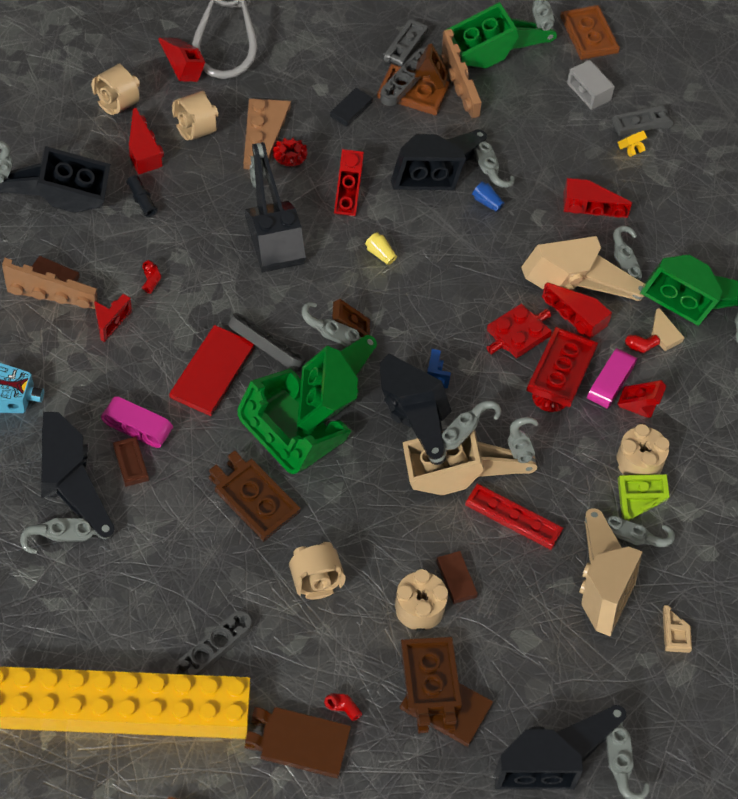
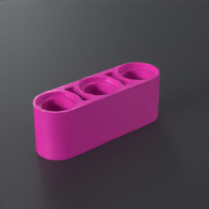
M616 348L592 385L587 399L609 409L632 372L638 358Z
M113 397L101 415V419L106 425L126 435L136 437L137 440L155 448L162 446L173 429L171 422L164 417L120 397Z

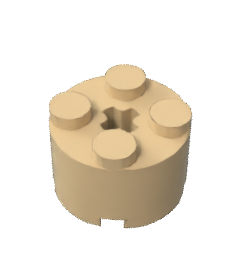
M121 64L111 67L92 79L93 94H98L100 98L98 101L99 105L110 115L121 113L139 102L138 87L140 82L135 75L131 76Z
M204 91L179 98L173 102V117H177L179 121L176 127L185 140H194L217 131L216 117H218V110L215 105H211Z
M639 424L635 428L630 429L623 436L616 455L620 472L623 475H659L669 453V441L660 432L644 424Z
M324 542L310 547L302 546L294 550V556L289 562V568L299 596L304 594L306 599H321L334 593L333 589L338 585L339 588L344 585L346 577L337 550L333 547L332 543Z
M423 569L404 577L398 585L395 600L396 615L400 622L414 630H417V628H425L427 630L438 625L443 618L448 598V590L445 584L436 575Z

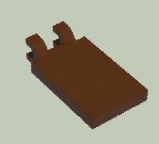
M234 450L227 457L229 459L227 465L234 471L227 476L216 464L209 470L211 474L209 479L217 485L215 492L264 542L298 515L301 508L252 458L245 462Z
M452 637L401 640L409 714L417 713L418 733H429V716L443 715L444 732L455 731V724L457 722L455 711H461L462 703Z
M254 707L251 724L265 726L262 736L251 731L247 732L245 749L261 751L262 760L338 779L351 726L274 707L273 714L265 709Z

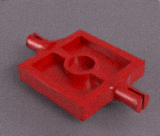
M522 303L487 325V331L495 339V342L486 347L487 351L492 355L502 348L509 351L516 359L551 337L552 331L543 323L544 320L551 317L550 311L544 309L536 315L529 311Z

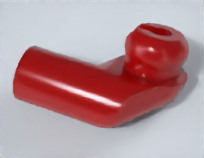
M147 260L142 265L147 278L142 289L146 293L151 294L161 280V273L156 264Z
M630 334L626 337L625 344L632 350L645 353L659 345L660 339L655 334L647 339Z
M332 693L325 697L324 704L328 709L345 712L352 722L359 719L363 714L347 694Z

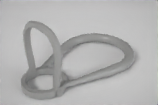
M210 0L195 32L192 45L198 48L201 53L200 44L213 3L223 7L243 8L249 40V51L246 59L241 65L231 70L222 71L214 69L206 62L202 70L212 77L220 79L234 78L248 70L255 60L258 49L256 34L247 6L251 4V0H234L231 2Z

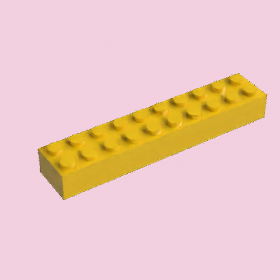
M0 666V729L246 739L250 677Z

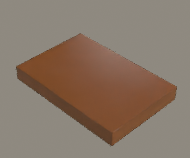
M599 5L561 12L560 17L581 60L619 53L620 47Z
M391 64L377 93V98H380L382 87L401 68L400 66ZM429 75L422 76L397 104L437 115L450 82L446 81L445 88L437 89L434 82L430 80ZM402 80L396 82L398 85L407 84Z

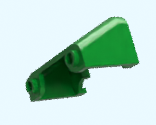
M291 368L252 380L238 406L237 412L241 423L290 474H297L344 443L351 430L340 420L332 421L328 426L322 423L310 431L297 427L301 379Z

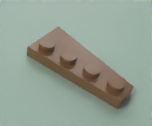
M452 29L444 30L440 59L448 72L449 80L453 81L456 94L461 96L465 111L469 112L472 119L480 117L481 100L473 80H469L466 63H461L458 44L454 45L452 42V37H454Z
M249 99L244 169H250L251 156H253L252 144L264 142L268 160L270 159L281 127L284 125L286 115L291 108V101Z
M4 258L2 268L7 292L14 295L30 296L39 300L46 299L60 304L67 303L81 308L95 309L94 302H98L97 288L70 279L64 282L55 274L46 272V275L32 271L33 267L24 264L22 268L13 265V260Z

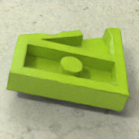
M667 474L619 475L618 477L621 516L624 520L630 521L669 499Z

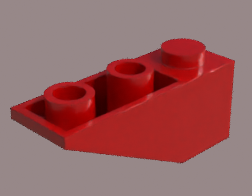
M159 37L158 40L178 80L198 82L205 65V60L199 49L179 38Z
M133 108L129 155L131 163L138 175L161 168L164 152L161 145L156 144L153 131L148 130L144 115H140L137 108Z
M342 149L334 214L356 217L364 161V152Z
M567 178L564 189L563 212L628 218L632 206L631 201L590 180Z
M548 282L545 284L542 294L544 301L557 310L563 319L568 320L580 334L591 339L609 325L612 312L596 298Z

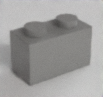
M591 60L571 68L567 84L591 110L612 99L615 86Z

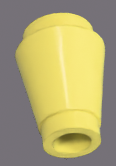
M376 232L365 242V245L368 247L367 250L387 265L392 264L396 260L397 255L384 235Z

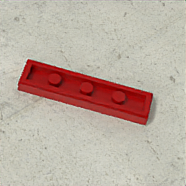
M478 483L466 500L465 506L552 550L563 531V527Z

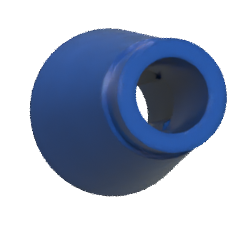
M482 181L472 192V195L475 197L474 200L495 212H498L505 203L489 183L486 184Z

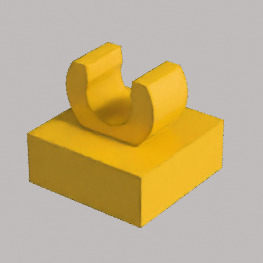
M643 130L617 143L620 150L628 147L627 153L631 157L636 155L634 147L638 149L639 153L645 151V146L640 141L646 139L647 136Z

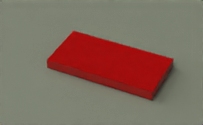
M214 325L170 391L169 398L212 416L254 350L255 345L244 337Z
M555 327L526 391L571 407L597 349L598 342Z

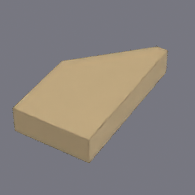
M656 309L651 335H657L660 339L659 345L664 351H667L682 343L684 337L661 309Z
M664 605L665 651L690 653L692 650L691 626L684 619L681 620L673 613L671 607Z

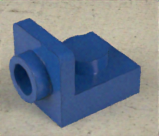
M432 349L427 374L441 380L443 387L448 388L451 373L442 371L444 360H439L441 350Z

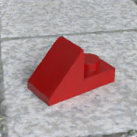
M122 294L118 300H114L111 303L109 309L96 301L94 302L101 341L105 342L132 312L131 297Z
M662 380L625 386L617 405L625 410L651 418L656 405L661 402L666 385Z

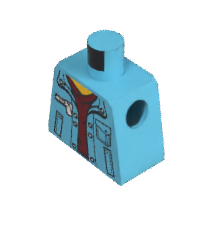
M0 363V413H24L29 401H43L44 389L33 387V378L30 372Z

